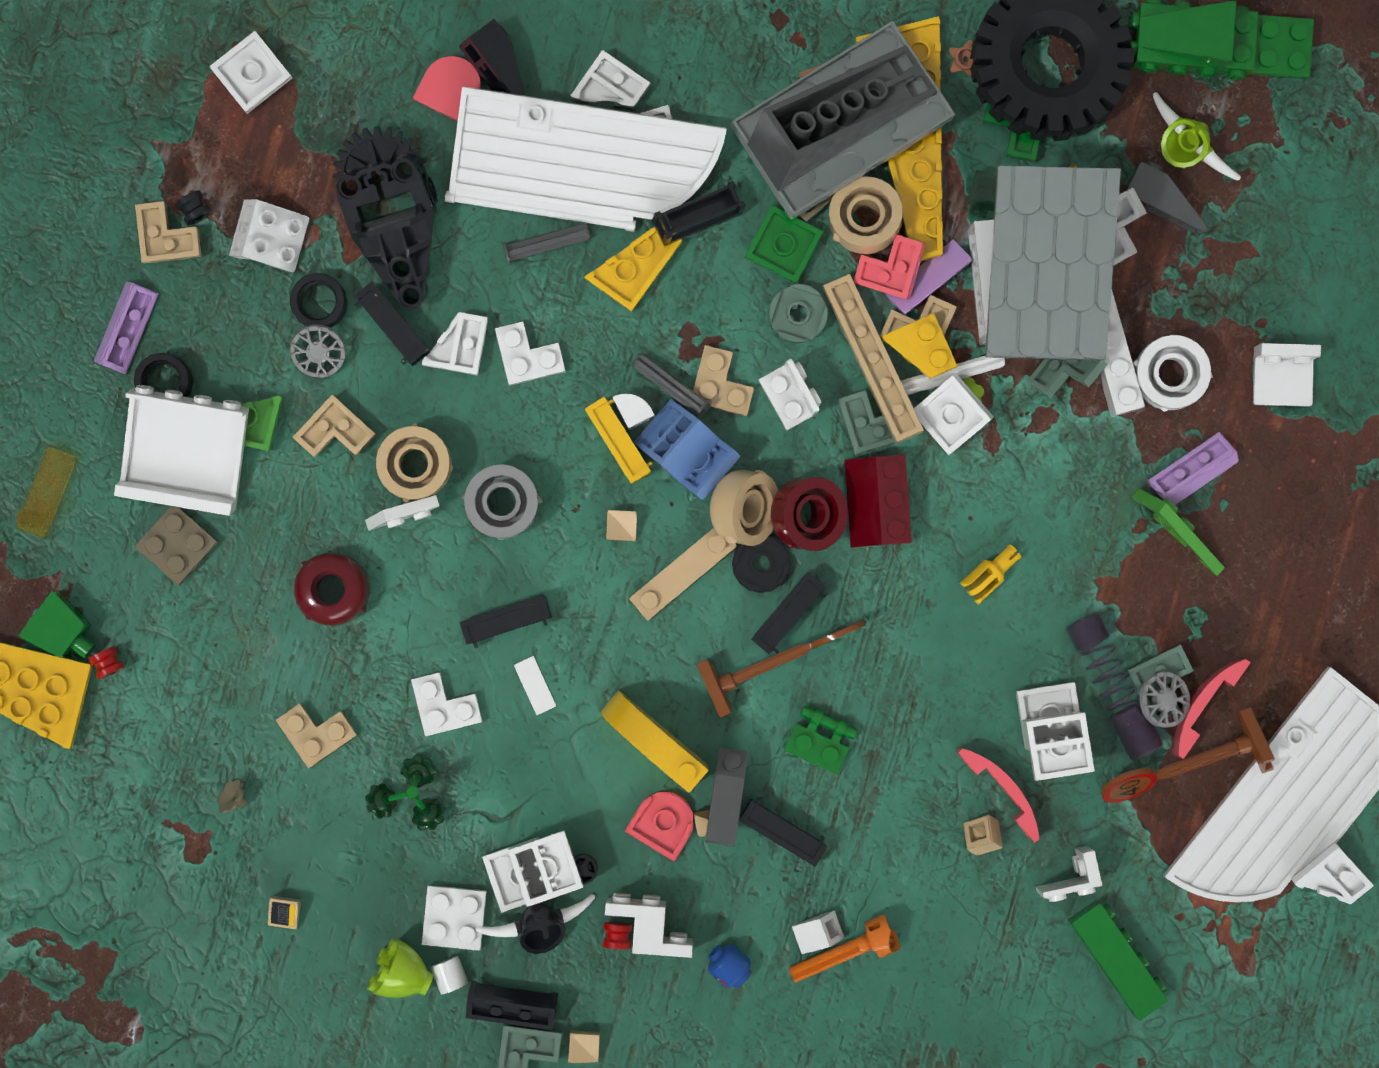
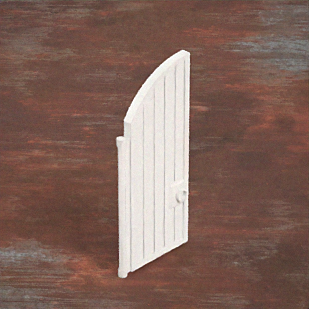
M463 86L449 191H446L445 202H458L625 229V231L635 232L636 220H633L634 217L653 219L655 212L660 211L663 213L682 205L701 187L718 160L727 128Z
M1327 666L1268 741V745L1275 758L1274 761H1271L1274 767L1273 770L1262 774L1256 759H1254L1163 876L1193 894L1218 901L1251 902L1281 894L1292 880V877L1332 844H1337L1378 792L1379 705L1334 669Z

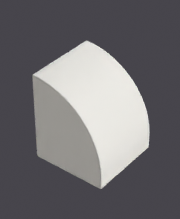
M619 394L613 397L629 430L655 417L648 403L636 395Z
M835 910L792 926L801 954L831 947L844 939Z

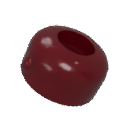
M802 476L788 481L777 491L771 505L772 526L777 536L789 548L808 551L827 549L841 537L848 519L847 503L842 491L830 480L819 477ZM808 501L811 505L812 513L809 522L805 526L801 520L800 513L802 506Z
M323 553L314 556L308 561L301 562L303 566L300 568L295 579L294 596L296 604L306 619L325 626H338L349 623L362 612H366V605L370 595V583L364 568L356 560L340 553ZM329 575L338 576L345 586L343 597L333 604L325 602L319 594L321 580Z

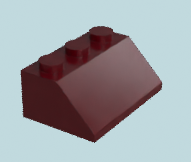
M905 454L845 460L851 548L912 543Z

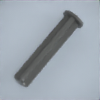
M581 223L508 245L504 242L502 245L508 265H511V262L589 240L590 233L586 223Z
M641 354L635 360L634 368L689 409L699 420L707 413L712 401L704 400L647 355Z

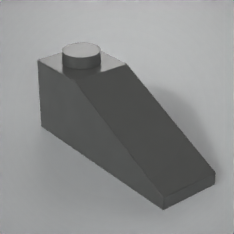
M1146 161V163L1140 162L1136 166L1124 192L1134 188L1145 210L1198 236L1203 234L1207 225L1168 174L1162 172V167L1150 161Z
M719 747L705 839L706 843L735 846L748 752Z

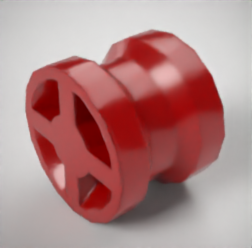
M115 646L88 658L90 664L94 665L97 670L96 677L98 680L113 675L125 668L124 663L119 661L116 656L118 651Z
M604 922L603 929L606 932V938L602 941V947L631 949L629 933L632 931L633 924Z

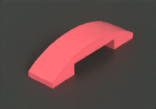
M1237 659L1214 672L1196 690L1190 699V707L1186 717L1177 726L1173 754L1181 759L1185 758L1200 734L1191 729L1192 725L1222 682L1228 686H1235L1251 663L1247 659Z
M959 747L956 750L957 754L974 774L978 775L986 769L1021 811L1013 817V820L1029 839L1036 843L1039 840L1036 819L1027 799L1016 783L990 760Z

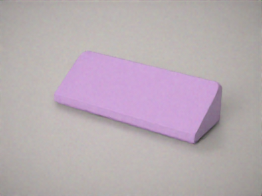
M952 240L943 247L942 256L929 259L919 266L910 299H903L887 293L885 295L901 314L906 315L970 264L973 259Z
M127 281L125 283L94 362L123 374L127 373L159 295L158 293Z
M1218 432L1147 481L1160 500L1163 501L1167 498L1176 505L1239 461L1237 451Z

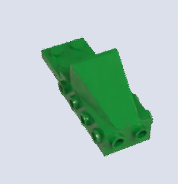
M1146 0L1131 15L1130 28L1134 29L1133 40L1129 43V48H1134V63L1131 68L1140 69L1141 72L1155 73L1159 70L1169 71V74L1185 75L1187 73H1197L1200 77L1223 75L1234 80L1245 79L1248 75L1308 79L1311 68L1314 19L1258 15V12L1250 11L1249 7L1236 6V1L1192 7V4L1189 2H1175L1174 5H1163L1161 0Z

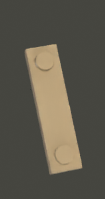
M714 528L711 529L629 598L630 601L647 621L650 620L736 548L737 545L735 543H727L724 538L716 533Z

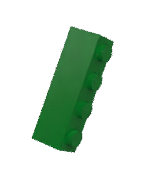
M1095 900L1069 918L1068 922L1137 1020L1141 1021L1168 1002V999L1163 994L1168 990L1158 976L1152 978L1147 970L1150 964L1141 952L1137 954L1130 946L1134 941L1124 927L1120 930L1113 921L1117 917L1107 903L1102 906L1099 901Z

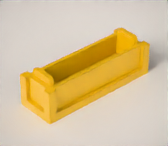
M603 397L586 407L585 411L627 479L633 485L651 473L649 467L653 463L651 461L646 464L610 405L615 403L612 399L607 402L606 398Z

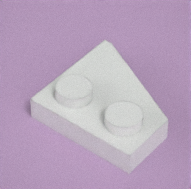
M602 50L570 96L576 101L634 109L651 84Z
M1336 843L1332 844L1291 878L1297 887L1303 888L1304 886L1316 890L1318 894L1327 897L1334 896L1339 901L1348 904L1354 903L1374 886Z

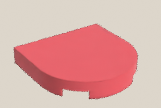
M455 56L440 58L432 63L425 72L413 96V100L458 122L462 87L467 86L481 89L479 74L474 66L463 58Z
M668 791L657 792L643 800L624 832L675 862L692 833L694 826L693 812L688 802L680 795Z

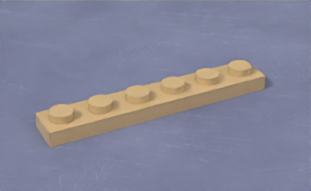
M848 274L823 285L828 301L896 444L923 433L924 429L851 275Z

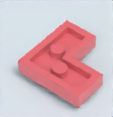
M896 235L888 262L871 256L861 255L853 282L903 299H910L926 243L902 235Z

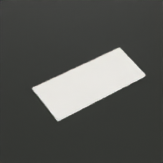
M534 656L515 664L516 672L536 715L556 707Z

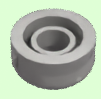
M504 464L492 465L478 472L471 479L466 492L461 497V499H464L465 511L472 525L481 533L498 540L512 538L526 531L537 516L539 503L543 502L530 477L523 471ZM499 488L511 490L516 498L515 508L505 516H498L492 513L488 504L491 493Z

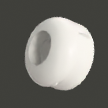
M1169 335L1153 341L1141 351L1138 358L1133 362L1142 398L1150 405L1162 411L1181 409L1196 402L1205 393L1210 379L1213 378L1209 358L1204 349L1190 338L1180 335ZM1165 360L1177 361L1184 370L1183 381L1177 387L1165 385L1159 377L1160 365Z

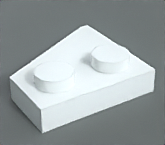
M459 312L450 323L446 332H443L437 340L436 345L427 357L425 356L422 360V365L478 376L488 317Z
M434 495L380 511L365 520L368 531L386 525L388 528L397 527L405 524V519L414 517V520L417 521L432 516L430 511L439 507L437 496Z

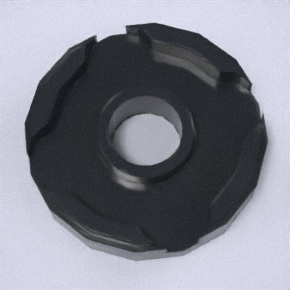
M768 536L759 545L747 546L740 544L735 550L732 560L733 573L739 584L749 591L758 593L770 592L781 586L787 578L790 569L789 554L784 545L771 536ZM762 555L768 558L770 565L767 571L757 572L753 568L755 557Z

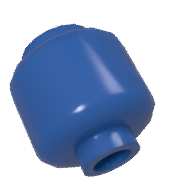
M728 944L724 947L718 945L708 955L710 959L708 972L723 987L730 988L734 986L738 988L749 978L751 974V961L736 945Z

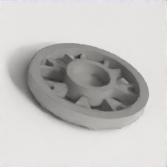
M313 324L302 328L296 333L291 343L290 353L295 366L301 372L320 378L330 376L340 369L346 356V347L342 337L334 329L325 325ZM317 330L319 338L312 340L310 331ZM329 334L336 339L330 346L324 340ZM299 338L308 343L307 348L296 344ZM330 350L341 351L340 358L329 356ZM306 353L308 359L300 362L297 355ZM328 360L333 368L326 370L322 363ZM310 362L318 363L317 371L308 368Z
M1170 672L1156 673L1150 676L1141 688L1140 707L1143 715L1151 724L1157 727L1168 728L1176 726L1184 720L1190 707V694L1185 682L1179 676ZM1167 677L1172 679L1170 688H1166ZM1155 680L1160 686L1158 690L1151 686ZM1180 687L1182 695L1177 697L1175 690ZM1147 696H1153V705H1147ZM1177 701L1183 704L1181 712L1176 709ZM1156 710L1161 711L1158 720L1152 716ZM1169 711L1172 712L1174 718L1171 722L1168 721L1167 712Z

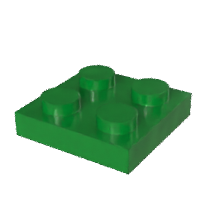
M771 205L745 258L797 284L823 231L797 217L790 220L785 211Z

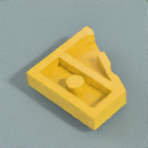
M934 313L881 337L883 342L894 348L904 359L916 366L929 379L958 367Z

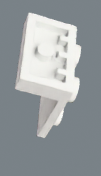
M246 199L242 205L229 256L238 259H251L288 272H294L309 217L257 199Z
M1261 343L1255 346L1253 404L1311 406L1313 403V360L1321 357V345Z
M791 358L785 362L784 366L758 380L786 431L817 415L820 410L818 406L821 403L815 389H808L804 381L807 375L800 362L794 364Z
M1086 845L1076 847V855L1072 856L1075 873H1079L1081 877L1036 886L1037 893L1041 897L1049 899V902L1066 899V894L1078 892V895L1096 892L1095 887L1102 886L1095 851Z

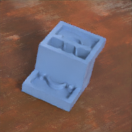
M672 399L667 402L633 442L676 481L702 501L713 491L717 483L733 468L736 461L741 457L733 448L720 440L697 417Z

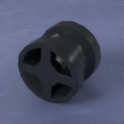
M200 190L183 196L175 203L177 209L184 213V221L187 225L196 224L212 213L211 207L204 203L203 194Z
M585 853L574 856L583 885L592 882L598 870L596 860L591 855Z

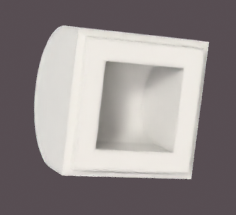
M458 955L430 966L441 995L452 992L469 983Z

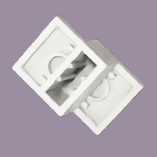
M1075 682L1016 691L1024 747L1030 751L1034 780L1039 781L1095 772L1085 712L1079 710Z
M565 830L540 839L536 837L482 856L501 913L525 904L528 907L584 887Z
M613 893V897H607L605 915L635 917L633 954L692 958L693 938H687V933L670 932L669 937L663 936L666 901H660V896L643 895L642 899H631V894Z

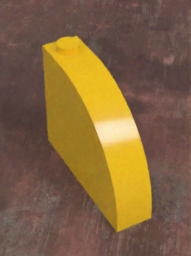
M620 690L614 694L600 711L602 717L688 793L693 790L708 772L707 763Z

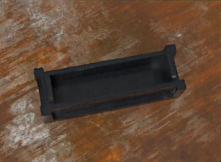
M734 181L728 182L724 188L663 213L660 211L655 212L652 223L663 245L667 246L741 215L746 205L744 201L740 202L734 190L736 186Z
M373 281L354 295L358 300L354 306L357 309L363 306L405 357L400 361L403 365L409 362V364L414 366L430 353V350Z
M806 572L751 640L767 654H770L772 651L778 653L779 651L775 647L819 595L822 597L826 596L822 592L826 586L809 572Z
M542 595L461 621L460 626L466 645L473 643L474 648H478V641L540 621H543L544 626L548 625L547 619L552 618L546 596Z
M758 798L757 801L750 799L739 817V821L816 867L827 848L826 844L823 843L825 837L821 835L818 840L760 805L761 798Z
M471 980L465 1018L553 1030L558 993L553 992L549 994L486 985Z

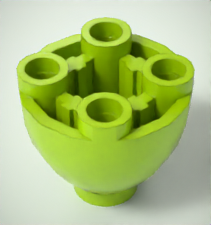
M392 938L387 949L383 947L378 955L376 964L380 965L377 974L374 973L372 975L367 990L375 995L386 998H404L418 993L424 996L432 983L433 973L427 971L423 960L411 946L399 939Z

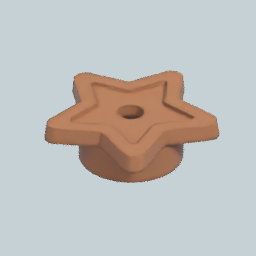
M969 40L961 48H949V52L954 59L950 69L952 73L964 71L971 77L970 68L973 64V59H970L972 40ZM968 57V62H964L963 58Z

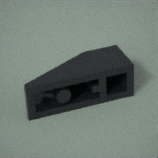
M493 19L461 43L459 48L491 90L524 95L512 42L508 38L505 29Z

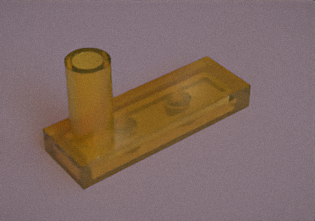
M47 446L24 507L16 516L17 524L15 528L43 539L46 538L77 457Z

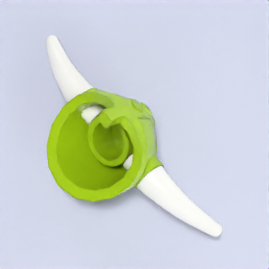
M1157 92L1153 93L1156 106L1168 125L1161 141L1162 155L1166 161L1175 167L1181 168L1194 166L1200 161H1204L1218 172L1237 181L1240 180L1241 176L1223 162L1210 146L1208 126L1204 122L1179 117Z

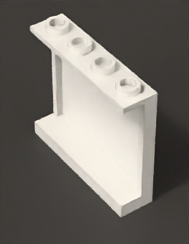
M136 385V388L128 391L125 397L130 399L120 481L115 484L114 496L230 516L237 507L249 408L242 407L241 402L234 400H224L223 403L213 402L211 397L205 395H195L194 398L184 397L182 392L175 390H166L165 393L155 392L153 387L146 385Z

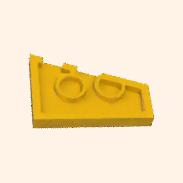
M653 227L617 255L605 261L596 270L587 274L584 279L632 312L683 240L681 239L664 246L655 227Z

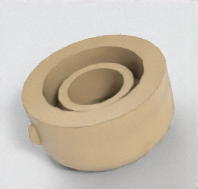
M865 176L835 192L829 207V223L833 233V240L839 242L849 251L858 254L877 253L887 248L894 242L895 236L899 234L902 226L903 208L901 195L897 194L895 189L885 181ZM861 208H871L879 213L880 218L874 225L862 227L853 221L852 214Z
M417 423L397 429L389 434L379 447L376 457V469L382 484L391 493L402 498L405 503H408L409 500H420L437 494L446 485L453 470L451 455L445 442L434 432L418 427ZM411 450L422 451L428 459L427 470L423 475L415 478L406 476L401 469L403 456Z
M735 470L725 475L717 483L711 496L709 514L716 533L724 538L727 543L755 546L761 544L774 529L771 522V505L778 491L774 480L761 470H755L754 472Z

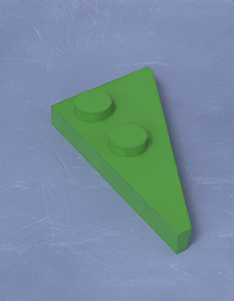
M273 396L272 398L247 402L241 405L242 407L249 408L244 446L270 452L283 397Z
M1140 488L1131 496L1137 503L1155 511L1152 517L1184 547L1188 545L1200 558L1199 561L1214 575L1218 576L1225 567L1193 533L1195 527L1186 518H1180L1176 514L1178 508L1170 500L1165 498L1162 501Z

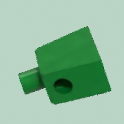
M51 591L18 635L20 638L59 658H67L72 651H75L86 659L96 646L84 637L91 626L89 621L59 591Z

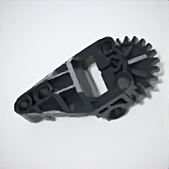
M379 126L374 127L372 135L366 127L362 129L363 138L356 132L352 134L355 144L348 140L343 142L348 152L338 150L336 153L343 159V161H334L333 166L341 169L340 172L333 174V178L339 179L335 187L338 194L337 199L353 241L398 303L405 309L413 310L420 307L429 291L426 281L430 274V267L428 268L433 236L434 214L437 211L435 204L438 202L436 189L423 165L427 162L426 158H419L417 156L422 149L420 147L410 149L413 142L412 138L402 142V131L395 137H392V127H387L383 135ZM406 162L410 164L413 173L405 174L402 172L400 163ZM377 172L378 175H383L384 179L381 181L380 178H375L373 175ZM346 179L354 180L358 185V190H350L346 186ZM381 186L386 198L411 191L415 202L413 207L370 220L364 218L360 207L381 200ZM402 260L408 263L410 271L400 270L397 266V261ZM406 289H416L420 298H411L407 294Z

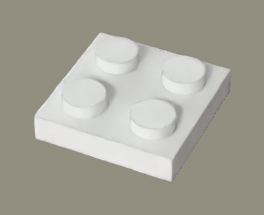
M256 31L252 32L209 66L247 114L292 79V76Z
M956 373L914 408L920 423L948 455L994 418Z
M428 885L422 945L481 950L483 934L476 932V927L484 925L487 890Z

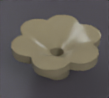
M236 779L234 782H227L224 791L218 797V803L220 804L219 812L224 814L228 811H234L237 806L240 808L245 806L247 798L243 796L244 790L242 789L243 782Z

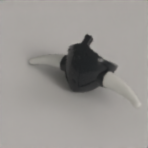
M590 894L577 904L556 910L542 903L528 906L520 920L495 927L477 926L476 932L494 937H519L522 948L527 952L534 954L546 953L558 946L563 940L566 932L564 923L582 913L595 899V895Z

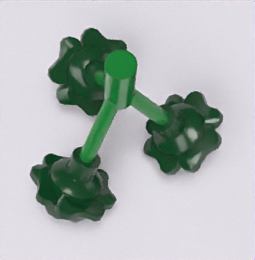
M417 754L412 759H405L403 761L404 767L400 770V773L406 778V783L411 786L405 792L395 794L384 783L378 786L372 785L370 793L365 797L368 805L367 810L374 813L378 819L384 816L390 817L392 809L397 805L396 800L403 798L413 799L417 806L413 808L412 823L417 825L420 831L425 829L434 830L438 824L444 821L443 813L445 806L440 804L438 799L429 801L426 799L421 800L418 797L417 787L421 788L424 784L432 783L436 769L431 765L429 758H422Z

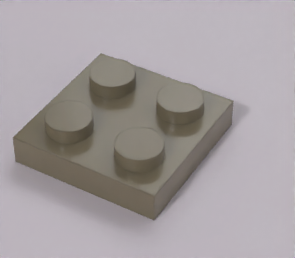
M170 506L134 547L180 586L219 542L180 507Z

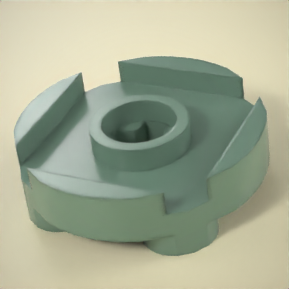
M794 284L778 292L773 298L769 309L772 329L779 337L791 343L812 341L822 332L828 317L827 306L820 293L811 286L804 284ZM798 306L803 307V313L807 314L805 319L801 318L799 322L794 321V316L790 314V310H796Z

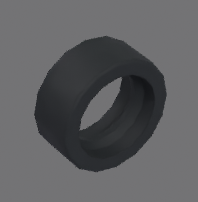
M322 273L308 274L298 280L291 290L289 301L292 313L305 326L320 324L330 328L342 320L348 303L345 290L340 283L331 276ZM317 284L330 288L336 299L335 308L332 313L321 319L312 318L307 315L301 303L304 292L309 287Z
M166 353L152 354L142 360L136 368L134 375L135 388L136 385L147 386V375L152 368L157 365L167 364L174 367L180 375L181 382L178 391L182 392L184 397H188L191 394L193 385L191 371L185 362L174 355Z

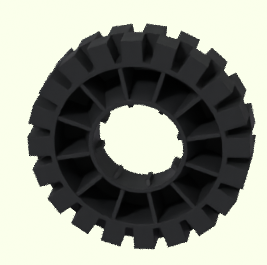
M999 0L998 3L994 2L975 35L976 38L972 44L970 59H973V64L970 68L972 82L978 83L976 93L982 105L987 102L990 104L989 114L998 123L1003 118L1010 123L1007 128L1008 130L1018 135H1021L1023 130L1030 132V139L1045 141L1047 136H1053L1054 142L1069 140L1074 133L1079 137L1091 131L1095 124L1100 125L1110 115L1124 95L1123 93L1128 87L1132 72L1129 70L1134 63V48H1128L1132 37L1128 26L1121 27L1118 23L1122 15L1117 8L1112 5L1107 9L1103 5L1104 0ZM1040 35H1054L1058 39L1066 40L1072 45L1074 53H1077L1080 67L1077 68L1075 73L1078 75V78L1069 85L1064 83L1060 88H1048L1044 84H1037L1027 75V69L1024 70L1021 56H1023L1026 50L1023 48V45L1032 38L1038 39Z

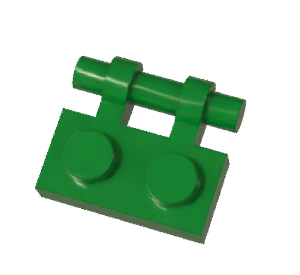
M804 705L800 716L810 720L806 728L796 723L784 750L838 775L849 751V747L839 742L842 736L854 740L858 729L848 725V721L842 718L837 720L824 714V710L818 707L813 709ZM819 724L834 731L831 739L815 732Z

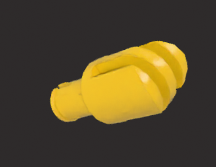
M1007 545L992 561L984 560L960 582L963 587H967L966 591L970 596H974L973 600L978 605L1004 582V573L1022 558L1020 553L1015 554L1017 549L1012 545Z

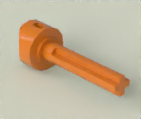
M884 914L864 922L866 935H861L790 966L789 972L792 975L793 981L797 983L869 952L871 949L877 953L879 958H883L901 949L897 934L894 930L890 929L886 916Z

